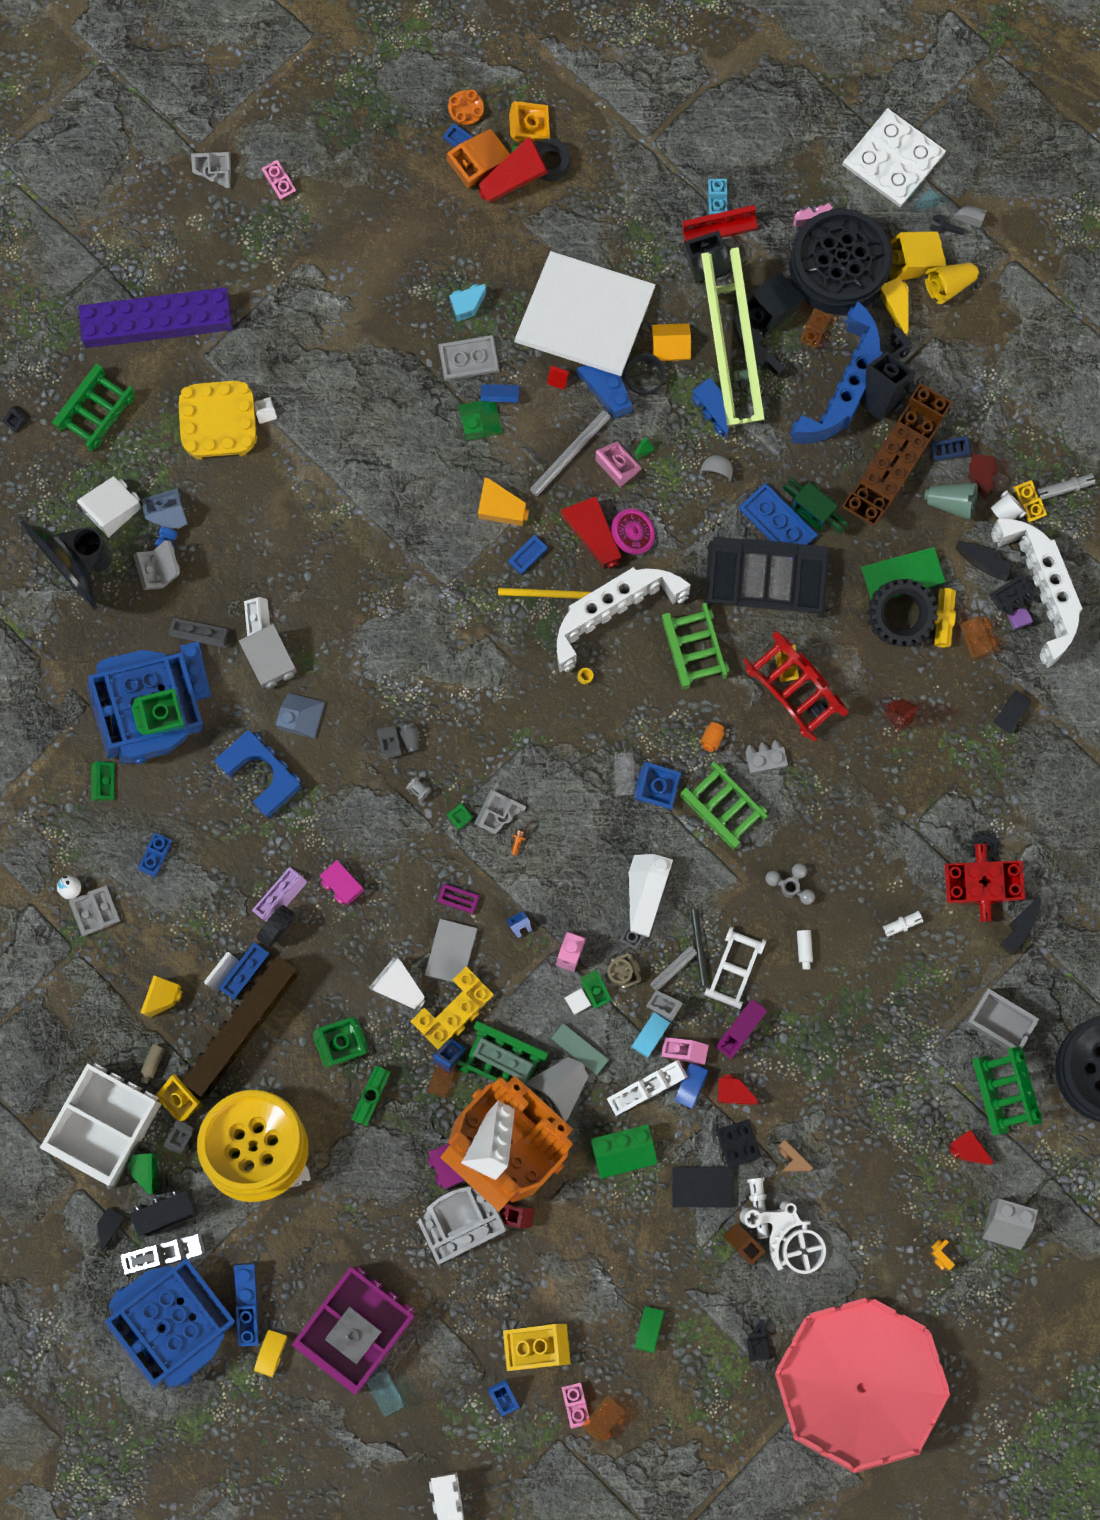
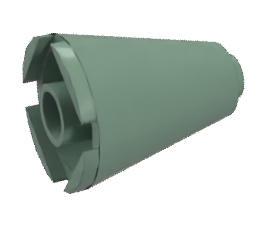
M971 482L930 486L925 491L924 499L930 506L966 520H972L976 509L974 506L978 497V484Z

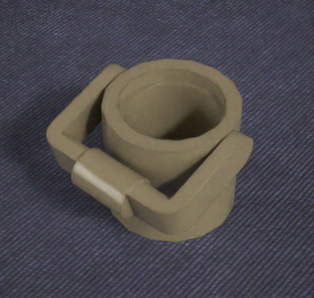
M627 953L611 960L607 970V978L614 986H621L622 989L641 982L640 968L637 961H634L633 956ZM628 957L630 963L624 960V958ZM632 973L635 974L637 980L629 983Z

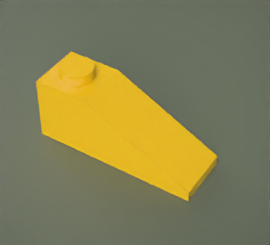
M898 277L882 286L879 290L882 292L880 298L896 328L899 326L907 336L909 289L906 282H902L901 278Z

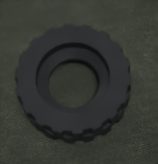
M546 138L542 141L540 140L536 147L541 158L546 152H554L559 156V163L554 168H547L549 173L539 177V179L550 182L560 180L569 171V149L565 143L558 139Z
M285 905L281 906L263 925L256 938L270 948L288 929L296 914Z

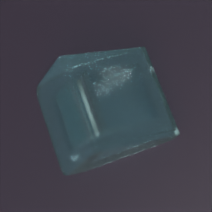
M929 189L918 200L916 209L921 210L939 204L940 197L932 189Z

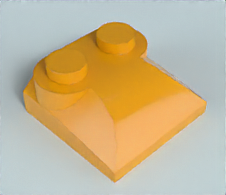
M517 101L511 104L509 113L510 135L514 141L521 143L528 137H531L533 141L550 139L548 105Z

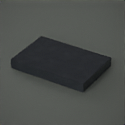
M672 1167V1207L732 1208V1167Z

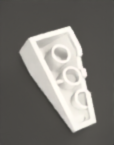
M656 854L634 855L628 873L631 932L649 937L671 869L672 859Z

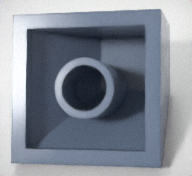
M178 488L142 499L146 520L169 529H179L187 525L186 514Z
M288 693L279 711L276 722L277 729L315 739L325 702Z

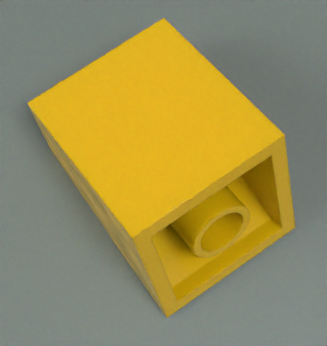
M900 232L890 241L893 258L889 274L890 281L898 277L901 280L927 276L928 273H925L928 269L946 266V259L938 232Z

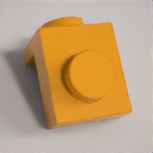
M939 1239L931 1247L933 1251L930 1254L936 1259L934 1263L941 1270L946 1269L950 1271L955 1264L941 1251L949 1241L947 1239L943 1241Z

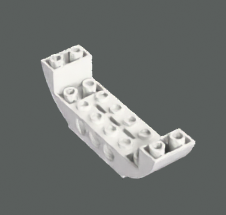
M998 519L991 532L993 541L997 542L998 546L1001 547L1020 540V549L1026 553L1028 558L1026 559L1027 566L1034 573V583L1036 587L1039 586L1041 601L1043 604H1046L1048 618L1054 623V633L1057 639L1046 642L1040 653L1042 663L1046 664L1047 668H1049L1061 657L1072 642L1077 631L1082 606L1055 540H1050L1043 532L1025 522L1012 519Z
M633 567L571 604L569 612L560 626L557 638V661L560 673L564 670L568 672L575 667L574 664L577 663L576 653L570 643L579 639V635L584 632L587 634L596 628L595 625L600 622L602 624L608 622L615 613H623L630 604H638L644 599L645 595L649 593L652 595L659 591L660 586L672 604L677 602L680 604L688 599L690 584L681 577L659 569L635 570Z

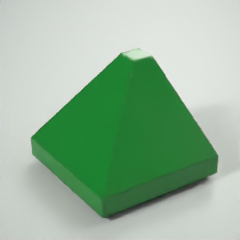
M644 437L635 450L634 457L636 460L654 451L655 448L647 438Z

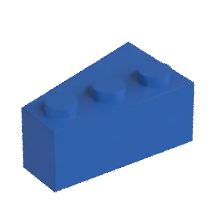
M588 365L577 368L579 379L587 385L588 389L593 392L614 419L632 413V403L619 375Z

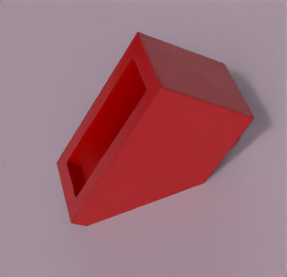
M723 1075V1078L718 1079L717 1103L758 1104L757 1098L739 1079H734L735 1075Z
M971 1130L966 1131L948 1144L951 1147L949 1151L955 1159L959 1158L960 1161L987 1166L994 1163Z

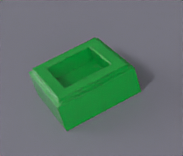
M462 803L446 814L458 830L474 819Z

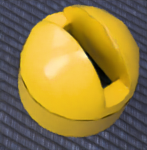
M582 668L577 677L581 684H588L592 681L594 675L589 668Z

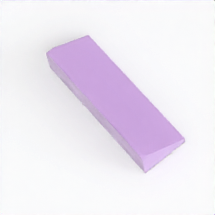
M289 867L252 911L263 921L267 922L278 908L283 905L287 906L306 885L307 881Z

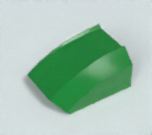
M175 688L135 698L132 713L137 731L141 734L152 735L185 728Z
M354 1017L317 1028L313 1032L314 1042L322 1064L326 1069L367 1054L368 1044L360 1023Z

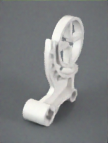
M783 1201L778 1210H755L749 1207L741 1211L740 1220L748 1227L755 1228L765 1223L772 1224L769 1251L778 1271L783 1269L782 1266L787 1265L797 1273L808 1274L816 1271L823 1264L826 1256L825 1243L817 1233L807 1229V1224H811V1221L800 1220L796 1213L797 1208L793 1203ZM750 1214L754 1215V1217L751 1218V1222L747 1220V1218L750 1217ZM802 1225V1229L791 1232L787 1237L784 1236L790 1229ZM803 1233H810L818 1239L820 1244L808 1247L806 1251L821 1250L820 1258L810 1268L808 1256L803 1254L805 1270L796 1269L790 1264L788 1258L801 1255L802 1252L796 1250L787 1253V1246L790 1240L798 1235L800 1247L805 1249ZM782 1240L784 1241L782 1245L783 1260L780 1262L778 1251L780 1242Z

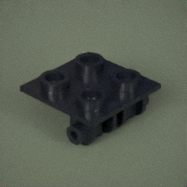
M749 1119L716 1129V1136H718L720 1147L722 1148L721 1152L724 1153L725 1163L728 1167L762 1157Z

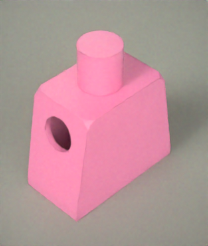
M568 931L561 946L556 966L575 972L587 937Z

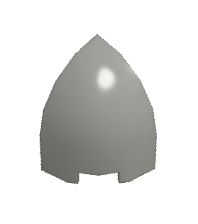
M975 206L962 207L955 213L953 219L981 228L987 210Z

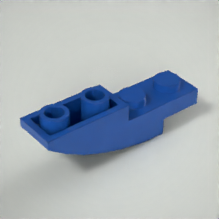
M255 1263L235 1264L238 1347L259 1345L258 1292Z

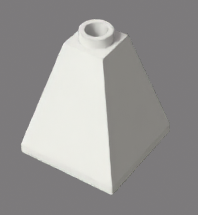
M393 958L369 987L371 990L413 1009L417 1008L419 1010L425 1003L424 995L398 958Z

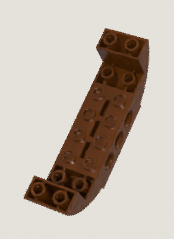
M920 383L911 396L908 406L854 491H851L842 508L875 527L891 506L946 416L952 401Z

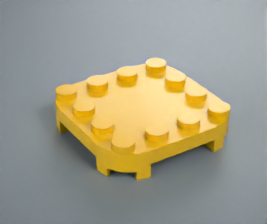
M245 382L200 383L182 389L179 396L180 436L182 446L189 455L203 460L202 457L237 454L244 456L253 448L257 442L255 401L251 389Z

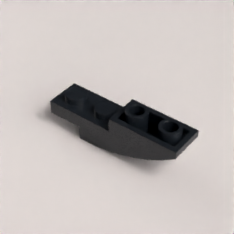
M736 313L733 321L741 347L745 352L740 316ZM751 326L757 368L761 371L766 366L779 379L785 372L784 363L779 358L772 356L768 347L762 346L764 339L762 332L758 328L754 329Z

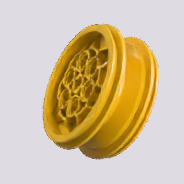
M245 1090L225 1097L208 1112L198 1133L197 1153L204 1172L214 1186L223 1194L243 1202H261L279 1196L297 1181L307 1161L308 1138L299 1116L287 1101L271 1092ZM264 1127L261 1133H255L256 1128ZM245 1133L243 1139H236L238 1134ZM272 1139H278L277 1144L273 1146L269 1145V1142ZM257 1146L258 1149L253 1152L252 1147ZM240 1152L238 1158H231L233 1153ZM267 1158H273L271 1164H264ZM254 1164L253 1170L246 1171L248 1165Z

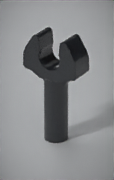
M944 215L933 216L932 220L939 222L940 226L931 224L929 229L932 232L940 234L941 231L946 230L963 236L965 228L947 223Z

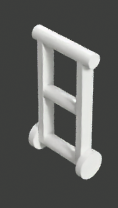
M730 926L725 941H728L726 950L710 989L706 988L704 995L741 1009L743 1002L740 1001L744 987L757 954H762L767 940L763 939L762 942L734 932V927ZM733 940L755 948L747 970L725 962ZM722 969L744 977L736 999L714 991Z

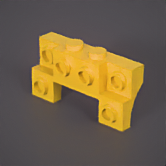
M467 966L452 979L462 992L436 1018L423 1008L410 1021L437 1050L455 1034L459 1036L466 1029L464 1025L469 1020L473 1022L480 1015L478 1011L494 996Z

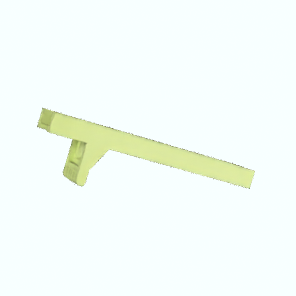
M739 247L730 250L735 283L716 286L712 255L709 252L702 253L727 426L764 421ZM735 291L737 296L754 415L751 418L742 420L736 418L718 302V295L720 293L726 294Z

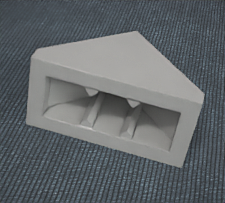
M655 991L646 1007L672 1023L683 1003L666 994Z

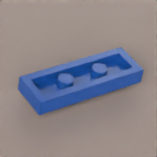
M193 642L180 645L195 699L200 700L212 697L200 643Z
M254 942L218 989L235 1001L269 957L270 953Z

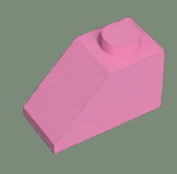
M665 1037L661 1057L689 1063L705 1064L709 1045L694 1040Z

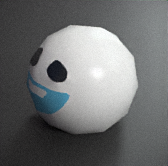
M66 875L58 881L57 891L65 899H73L79 895L81 883L75 876Z

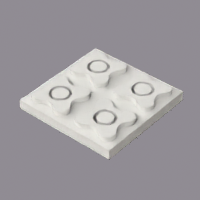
M887 108L843 161L842 165L901 208L945 155L946 150Z

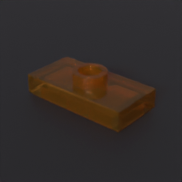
M457 1064L450 1073L436 1065L427 1093L446 1099Z

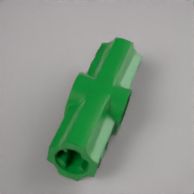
M375 1065L369 1081L362 1091L361 1099L351 1120L368 1126L391 1074L390 1071ZM369 1091H375V1100L368 1101L366 1094Z

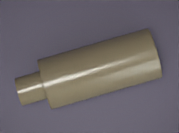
M152 1044L140 1072L143 1074L141 1082L147 1084L150 1077L154 1078L166 1049Z

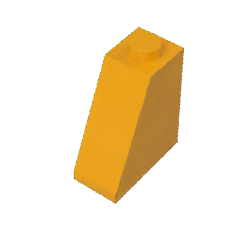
M485 478L478 518L523 526L524 520L527 521L529 515L526 503L489 478Z

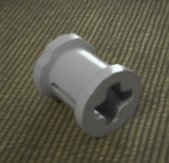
M418 776L413 778L406 787L408 791L411 790L418 797L420 802L431 792V788L426 787L419 781Z

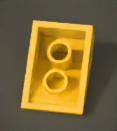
M551 1324L503 1331L507 1371L571 1364L567 1324Z

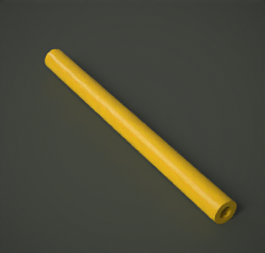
M498 588V595L581 599L591 593L586 591Z

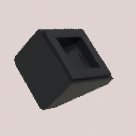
M13 406L2 422L15 433H18L30 420L31 416L21 407Z

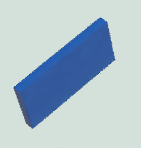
M766 482L738 507V510L770 541L809 545L818 537V534Z

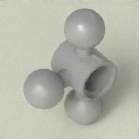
M795 864L792 867L793 877L785 880L781 879L777 871H770L766 874L767 884L770 886H781V892L785 897L792 898L797 895L805 905L814 902L815 894L812 890L806 889L802 891L799 889L800 884L798 880L804 878L807 874V868L804 864ZM792 883L795 886V891L788 892L785 889V885Z

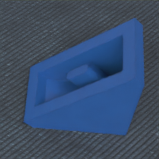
M450 1038L433 1055V1063L450 1073L467 1048Z
M506 1379L488 1388V1392L502 1417L520 1408Z

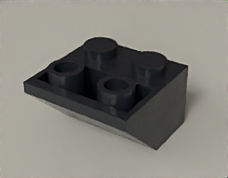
M719 230L684 242L683 252L695 283L705 280L702 253L709 252L712 255L715 277L731 271L726 248Z

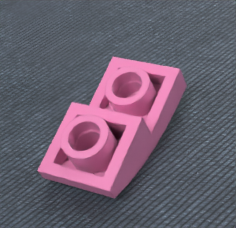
M278 159L262 168L265 177L280 200L296 191Z
M827 203L825 206L820 205L814 212L810 207L806 210L802 209L795 214L793 225L795 227H802L812 217L822 212L833 210V207Z
M581 1383L561 1387L571 1429L589 1425L590 1419Z

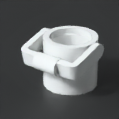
M1007 490L1001 495V499L991 507L999 519L1015 520L1017 517L1021 519L1026 515L1020 503Z

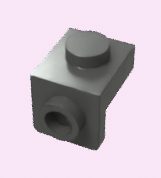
M391 726L377 729L382 759L401 755L396 727Z
M176 1120L171 1133L164 1143V1147L181 1155L192 1137L194 1128L188 1122Z

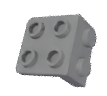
M165 540L153 551L136 552L133 555L143 590L164 588L180 573V568L174 554V547L170 540Z

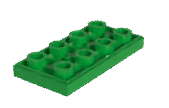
M935 547L861 567L870 599L873 598L872 594L881 585L897 579H912L914 582L922 583V586L927 588L945 584ZM897 594L891 598L902 596L904 594Z

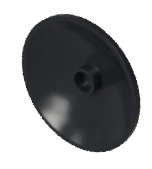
M22 519L19 523L31 539L86 603L96 611L99 607L96 604L95 588L90 575L92 572L105 570L112 560L111 551L100 533L93 528L87 527L55 534L44 527L27 523ZM99 545L95 553L85 555L89 547Z

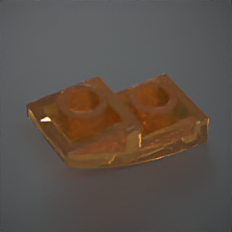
M814 308L799 342L816 349L832 315Z

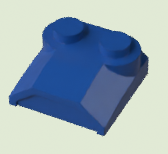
M644 762L634 791L635 800L673 810L672 806L682 773Z

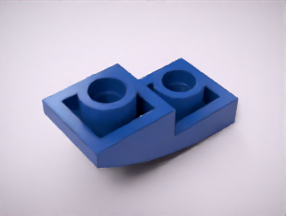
M154 833L146 847V853L138 866V870L155 878L165 860L172 840Z
M691 1062L686 1071L688 1077L682 1080L675 1102L694 1108L700 1090L704 1087L709 1069Z

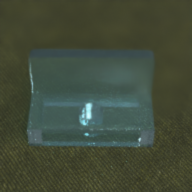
M388 1370L367 1381L384 1417L406 1406Z

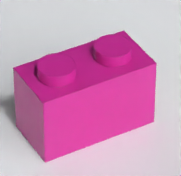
M337 860L320 875L322 879L320 883L327 891L332 889L335 893L333 897L340 905L345 903L348 906L364 891L361 885Z

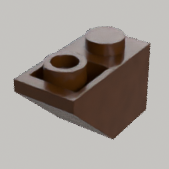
M738 1223L722 1236L750 1266L766 1252Z

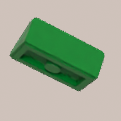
M96 761L91 764V801H113L114 762Z

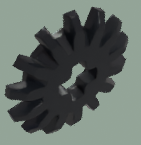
M985 830L984 835L978 831L979 837L973 834L974 842L968 841L972 847L967 848L968 851H973L970 857L976 855L974 845H982L985 842L990 847V850H987L988 861L992 862L991 858L997 861L998 858L995 854L1002 853L997 850V848L1002 847V844L997 845L996 843L1000 840L999 837L994 840L993 836L995 833L992 832L988 836L987 830Z

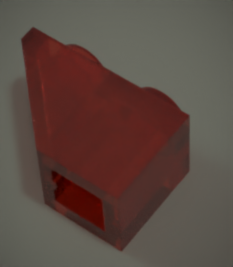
M973 453L967 477L971 482L978 484V492L983 498H987L994 488V482H991L992 475H996L997 471L996 457Z

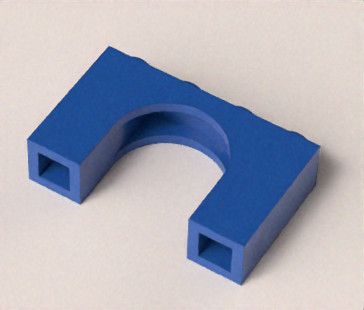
M248 729L214 761L229 778L251 760H263L271 765L273 769L272 783L253 801L256 807L269 818L302 788L299 784L301 780L294 772L290 774L286 770L288 768L286 763L282 759L277 760L273 756L275 752L269 745L265 747L261 743L263 739L256 732L251 733Z

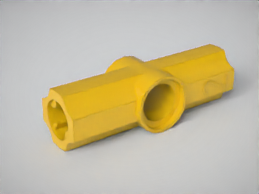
M950 588L939 589L938 610L935 611V615H938L937 621H934V625H936L934 645L942 648L951 646L952 628L954 627L956 610H954L956 590Z

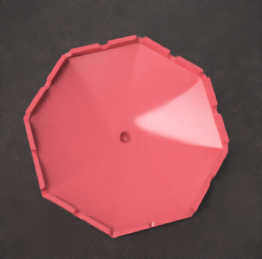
M863 1298L842 1304L838 1308L831 1307L810 1313L802 1321L775 1373L794 1440L853 1473L919 1455L950 1396L949 1387L930 1331L926 1329V1326L905 1315L898 1314L896 1310L876 1299Z

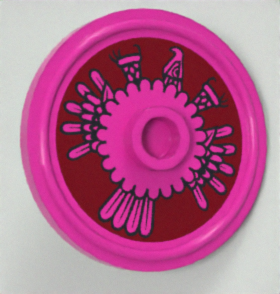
M625 509L619 512L612 522L613 538L623 551L639 555L648 551L653 545L655 539L654 527L650 519L643 512L637 509Z

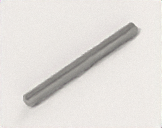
M603 410L530 488L532 494L538 496L610 419L609 413Z

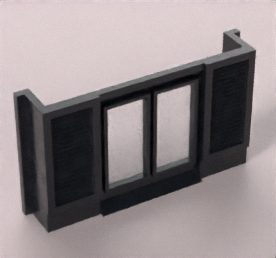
M714 537L713 541H709L704 603L707 604L708 608L711 607V604L817 613V618H824L830 552H827V547Z

